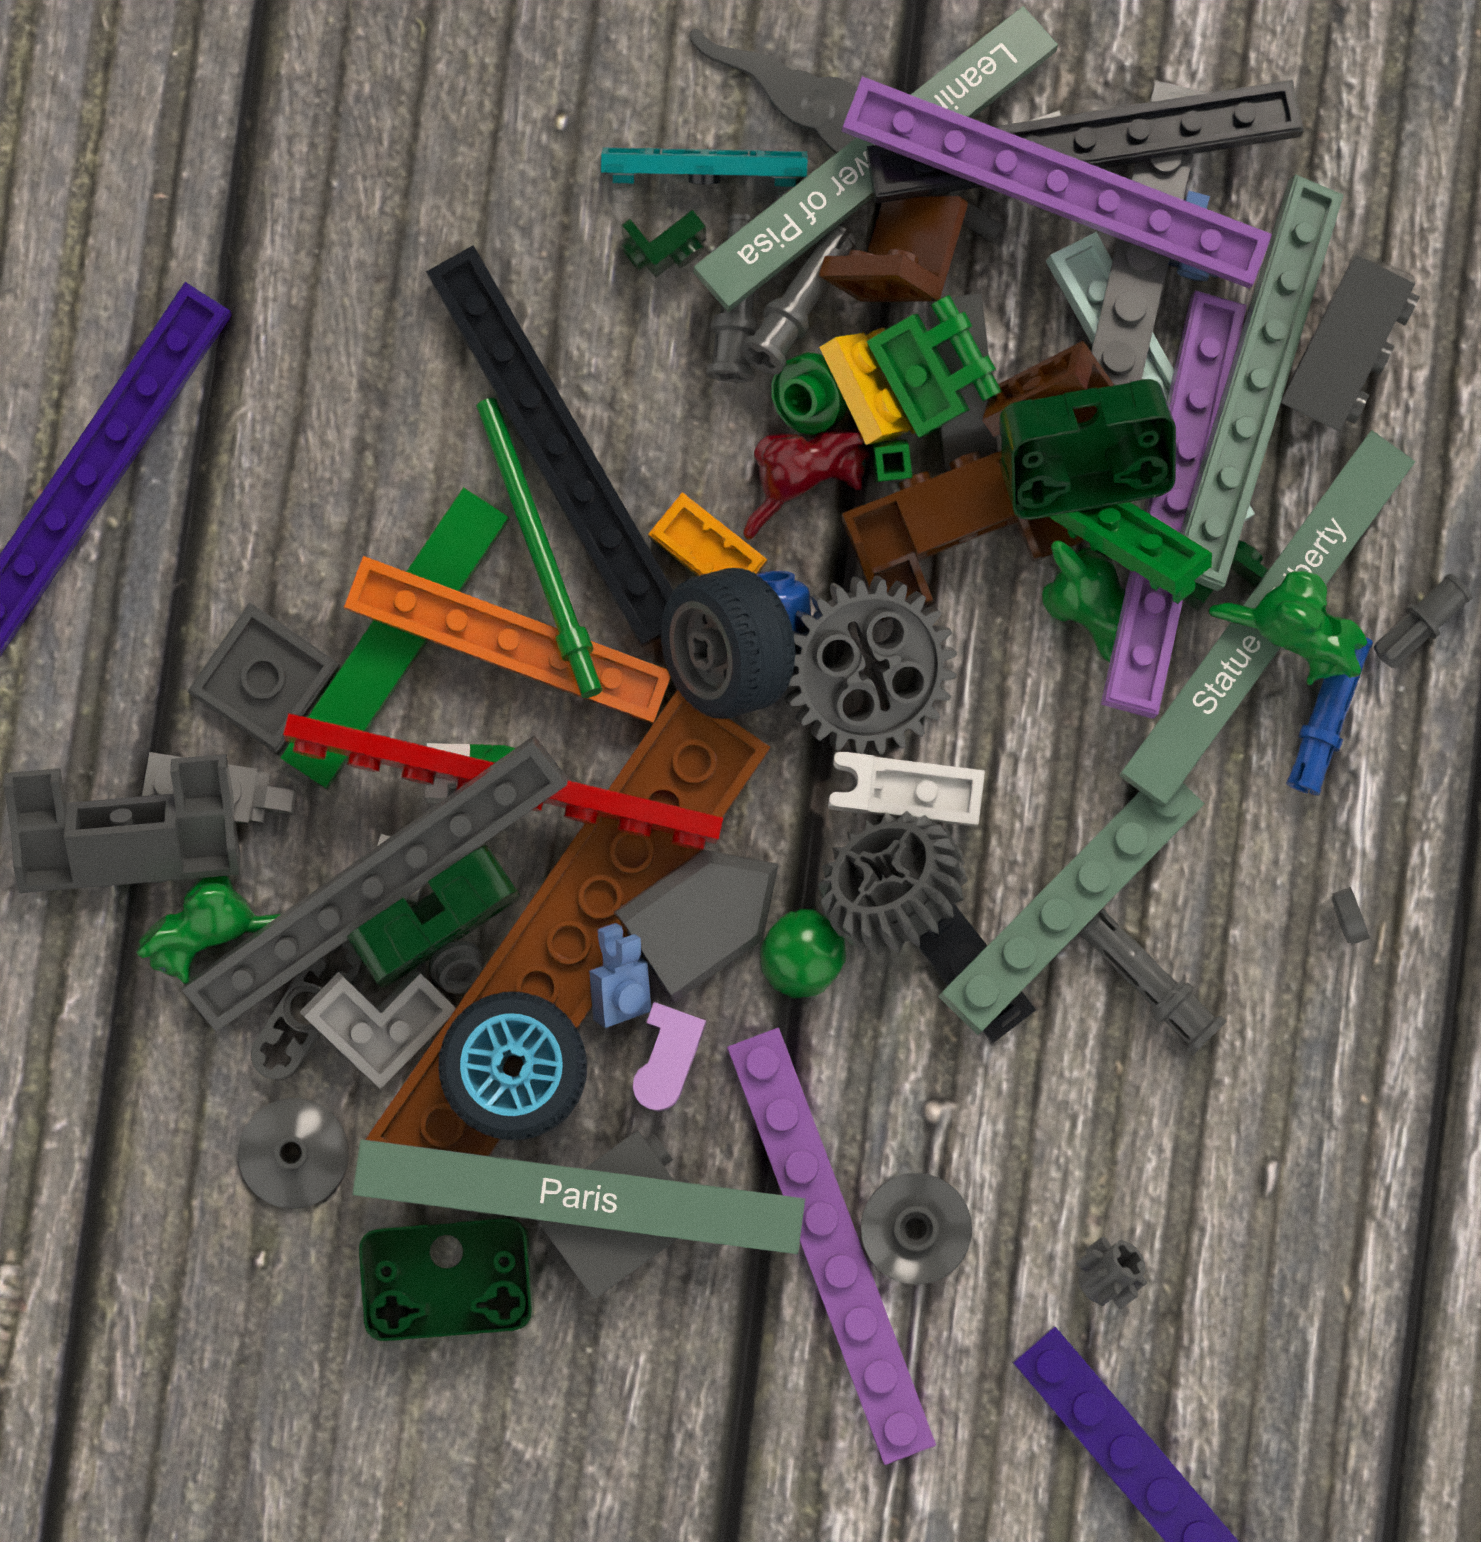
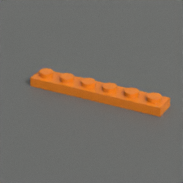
M366 556L362 557L344 605L345 610L582 698L569 661L562 660L555 640L559 634L557 628ZM591 641L594 649L590 656L603 691L596 696L584 699L653 724L671 678L668 670Z

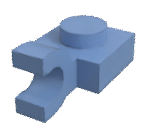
M617 923L598 929L603 966L589 971L593 1021L607 1028L651 1011L648 962L640 958L641 939L639 936L633 934L623 938L622 926Z

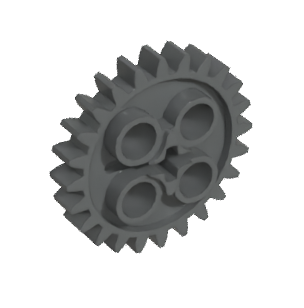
M857 576L852 577L850 593H846L839 585L832 583L830 584L832 600L826 602L814 594L811 596L816 612L812 616L801 611H797L795 614L804 627L801 632L793 631L796 644L795 664L789 686H796V689L784 697L785 702L791 707L804 705L795 716L796 720L803 726L815 721L810 734L819 741L831 732L830 745L838 751L844 747L848 739L851 750L858 754L864 752L867 741H870L873 750L878 754H884L887 738H891L895 744L904 748L906 747L904 731L911 729L922 737L925 732L920 719L924 715L935 720L940 718L939 713L932 706L934 700H950L952 697L940 687L941 681L957 678L955 672L943 666L944 661L957 656V651L949 646L940 644L952 634V631L945 625L933 626L942 613L933 606L921 611L926 597L915 591L906 598L907 586L900 581H896L888 593L886 581L880 576H874L869 590L866 589L863 580ZM891 617L894 625L891 635L884 641L874 642L872 631L876 622L881 618ZM852 621L857 625V633L862 649L876 659V661L870 664L871 671L887 698L888 707L886 709L880 708L874 682L860 672L866 667L862 653H860L857 644L852 639L848 630V624ZM833 640H842L844 652L840 660L834 664H824L822 654L826 645ZM903 667H912L913 680L911 684L904 690L894 691L892 681L896 672ZM862 689L864 701L860 709L854 713H844L842 705L846 695L852 690Z

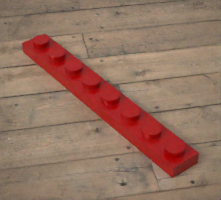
M288 713L283 733L285 741L294 743L293 752L316 759H325L327 751L349 756L347 765L354 768L379 772L381 764L403 769L401 778L420 784L434 785L435 777L457 782L455 791L494 764V762ZM569 780L564 788L532 809L533 811H542L544 803L565 808L563 817L587 824H596L598 816L619 821L617 830L641 837H650L651 830L654 829L673 834L671 843L696 850H704L705 842L717 843L723 822V817Z

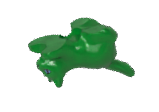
M1054 541L1051 549L1054 560L1061 569V572L1053 582L1043 587V605L1053 618L1062 622L1072 620L1081 623L1090 633L1103 659L1110 663L1126 591L1120 585L1115 566L1098 550L1094 552L1090 547L1080 549L1076 554L1064 542Z
M1297 570L1287 573L1281 585L1267 593L1255 608L1233 603L1212 605L1208 610L1210 616L1256 628L1273 645L1303 657L1309 665V674L1306 679L1308 685H1312L1320 678L1326 679L1339 675H1346L1352 678L1361 674V667L1356 658L1355 650H1359L1367 645L1366 636L1359 625L1352 620L1334 617L1326 612L1327 587L1322 578L1317 574Z
M227 876L199 878L189 888L184 897L183 911L177 914H167L158 920L140 938L138 942L141 946L136 953L142 959L150 957V966L153 970L162 971L166 975L177 977L183 984H187L190 975L189 967L197 952L210 946L234 940L245 933H256L281 914L254 915L247 901L233 889L230 878Z

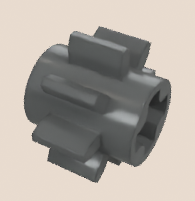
M1103 1236L1085 1249L1086 1255L1079 1259L1076 1265L1081 1269L1078 1281L1086 1297L1101 1306H1104L1113 1299L1119 1309H1122L1138 1297L1137 1291L1147 1284V1280L1143 1277L1146 1269L1144 1258L1135 1246L1122 1239L1111 1246L1109 1241Z

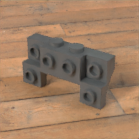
M227 754L171 759L170 774L174 794L67 803L60 768L5 773L3 788L10 823L13 867L19 893L88 887L105 888L112 885L147 882L162 883L170 880L240 875L241 853L233 813L234 795Z

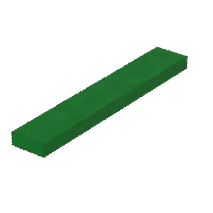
M463 487L406 572L461 592L509 522V517ZM373 620L307 718L367 732L428 640ZM290 742L280 759L328 790L349 756L327 751L325 759L307 757L293 752L294 743Z

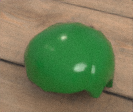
M814 909L790 911L769 929L760 948L761 969L775 990L792 998L810 997L821 994L836 980L843 964L846 962L845 939L836 933L826 915Z

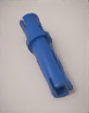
M1367 637V645L1359 650H1355L1361 672L1369 650L1373 645V641ZM1346 675L1324 678L1308 725H1302L1298 735L1302 742L1290 776L1286 781L1289 787L1306 794L1310 790L1309 793L1311 795H1320L1321 786L1333 752L1339 751L1343 739L1339 735L1360 675L1352 678Z

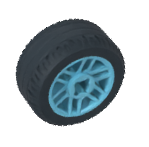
M502 992L479 999L464 1009L453 1021L445 1034L439 1053V1078L449 1105L470 1127L498 1139L524 1140L547 1133L557 1127L571 1114L581 1098L586 1083L587 1056L578 1030L568 1016L557 1006L546 999L529 993ZM509 1056L522 1059L524 1065L519 1072L520 1075L512 1077L504 1073L503 1068Z

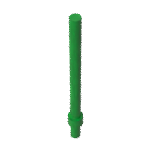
M484 399L476 407L559 634L555 640L562 660L569 661L582 698L596 696L603 689L590 656L594 648L586 627L579 626L497 399Z

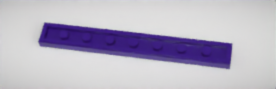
M184 282L0 553V657L232 316L230 310L187 282Z

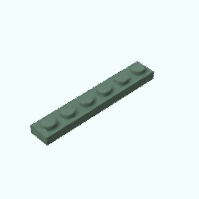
M1184 783L1180 785L1164 808L1140 791L938 997L967 1026L979 1035L1205 803Z

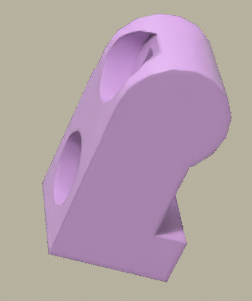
M654 1002L646 1023L648 1026L660 1031L648 1064L641 1067L634 1077L633 1091L641 1106L650 1111L660 1112L671 1108L679 1099L704 1032L706 1020Z

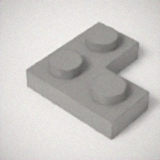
M414 969L377 1008L338 972L300 1013L381 1090L448 1021L456 1008L427 979Z

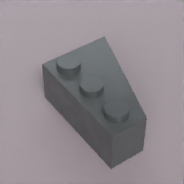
M1358 248L1355 249L1349 261L1350 264L1336 291L1333 293L1326 307L1327 309L1281 400V403L1339 432L1345 420L1354 424L1358 420L1369 398V394L1361 391L1370 371L1378 375L1381 374L1395 347L1386 342L1395 322L1405 326L1420 296L1411 292L1415 285V277Z

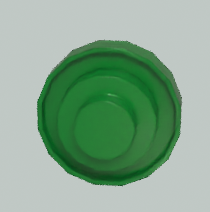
M806 352L786 360L783 370L779 374H775L771 382L772 400L777 413L786 425L799 433L814 435L834 427L845 416L848 406L824 356L821 354Z

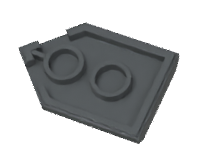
M701 850L614 911L629 936L635 934L640 937L641 955L648 962V966L673 1003L763 940L778 869L777 863L710 850Z

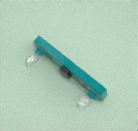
M603 147L601 153V173L613 175L612 183L634 184V175H636L634 173L688 174L689 183L701 185L719 184L721 175L775 176L772 177L775 178L774 186L795 187L796 178L807 177V151ZM612 188V212L616 219L626 221L632 217L634 212V188ZM789 190L774 191V202Z

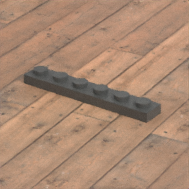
M1155 80L1149 102L1205 94L1207 92ZM1193 154L1153 158L1149 161L1135 163L1131 180L1183 200ZM1117 238L1091 350L1114 385L1142 379L1170 259Z

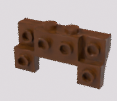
M1002 450L983 458L979 451L963 455L949 463L951 471L931 478L928 471L915 474L912 478H906L898 483L900 491L842 513L841 518L862 568L861 573L868 590L874 576H880L886 581L887 593L896 581H900L907 586L906 598L915 591L926 597L923 606L932 603L933 598L918 561L1014 523H1017L1033 562L1053 555L1051 545L1054 541L1059 540L1069 547H1073L1083 543L1084 539L1079 536L1075 539L1070 537L1067 528L1052 520L1050 516L1025 520L1015 515L1001 473ZM885 617V618H881L880 620H881V622H885V621L890 620V619H892V618H891V617Z

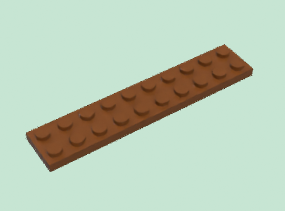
M677 689L608 790L724 818L771 750V747L729 718H711L702 714L688 703ZM600 816L597 817L596 824L584 823L366 1137V1140L490 1156L501 1139L485 1135L466 1124L451 1108L441 1087L438 1068L439 1053L445 1034L453 1021L464 1009L486 996L502 992H524L539 996L557 1006L578 1029L592 1009L589 971L603 966L598 929L614 923L622 926L614 911L701 850L671 843L673 834L654 829L651 830L650 837H641L617 830L619 821ZM622 926L623 938L629 936ZM509 1056L503 1068L504 1073L512 1077L520 1075L519 1072L524 1065L522 1059Z

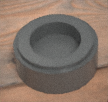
M1351 887L1332 893L1331 901L1347 943L1354 945L1370 939Z

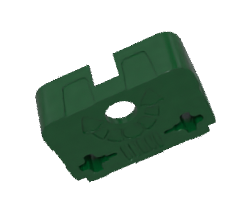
M1141 379L1125 384L1102 388L1096 387L1068 392L1063 395L1018 401L1009 404L1000 413L1001 473L1014 513L1021 519L1032 520L1155 498L1168 493L1175 484L1176 425L1163 389L1155 380ZM1090 406L1097 408L1095 415L1091 419L1083 423H1077L1073 409Z
M488 845L474 850L427 881L434 892L421 899L418 905L414 904L410 907L403 897L347 935V939L378 985L386 988L390 984L397 982L430 960L441 947L448 943L459 941L521 898Z
M504 1218L382 1228L369 1231L363 1236L359 1244L363 1317L367 1333L378 1341H395L515 1331L524 1328L534 1316V1297L531 1287L529 1263L530 1244L527 1229L517 1220ZM444 1235L453 1236L458 1239L463 1249L461 1260L451 1268H441L436 1265L430 1254L433 1242ZM500 1287H508L510 1296H519L520 1307L511 1310L510 1319H502L500 1310H491L490 1307L481 1308L479 1303L488 1302L490 1299L498 1297ZM390 1296L397 1297L398 1305L420 1309L419 1313H411L407 1317L400 1318L399 1328H391L390 1320L386 1318L381 1319L379 1314L380 1308L389 1305Z

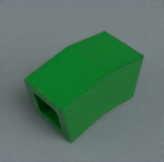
M906 439L872 444L871 452L875 483L912 478L909 443ZM899 453L901 468L884 470L882 455Z

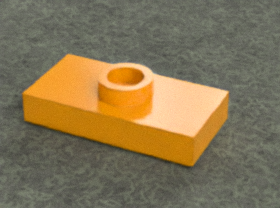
M683 492L648 534L652 541L697 576L727 568H742L759 574L768 559Z

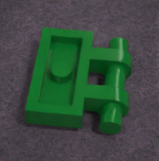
M950 295L941 298L931 305L940 324L927 331L919 314H912L867 341L918 438L930 434L970 411L960 392L964 388L973 384L983 402L1002 393L992 374L996 371L989 355L983 357L969 331L973 326L965 312L959 313ZM949 340L964 368L952 375L937 349L938 346Z

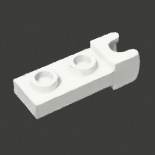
M850 752L834 753V767L837 770L852 773L857 780V786L850 792L832 793L828 801L829 809L885 815L887 812L893 817H900L908 811L911 815L916 816L917 819L926 815L934 822L978 827L985 770L880 758L873 755Z

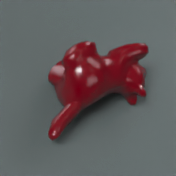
M841 428L826 430L818 433L814 439L808 442L802 436L792 433L770 434L760 440L754 450L753 457L760 467V484L766 499L749 516L743 530L744 537L747 540L754 538L762 526L782 508L785 502L798 498L818 483L829 478L844 481L851 488L862 490V477L865 474L867 462L870 459V452L862 445L865 441L859 429Z

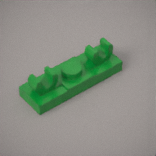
M1131 502L1050 516L1052 520L1067 528L1070 537L1073 539L1077 536L1083 538L1090 543L1092 551L1096 552L1099 550L1130 571H1135L1149 580L1150 586L1154 590H1158L1161 587L1172 594L1173 601L1177 604L1194 592L1195 580L1212 567V552Z

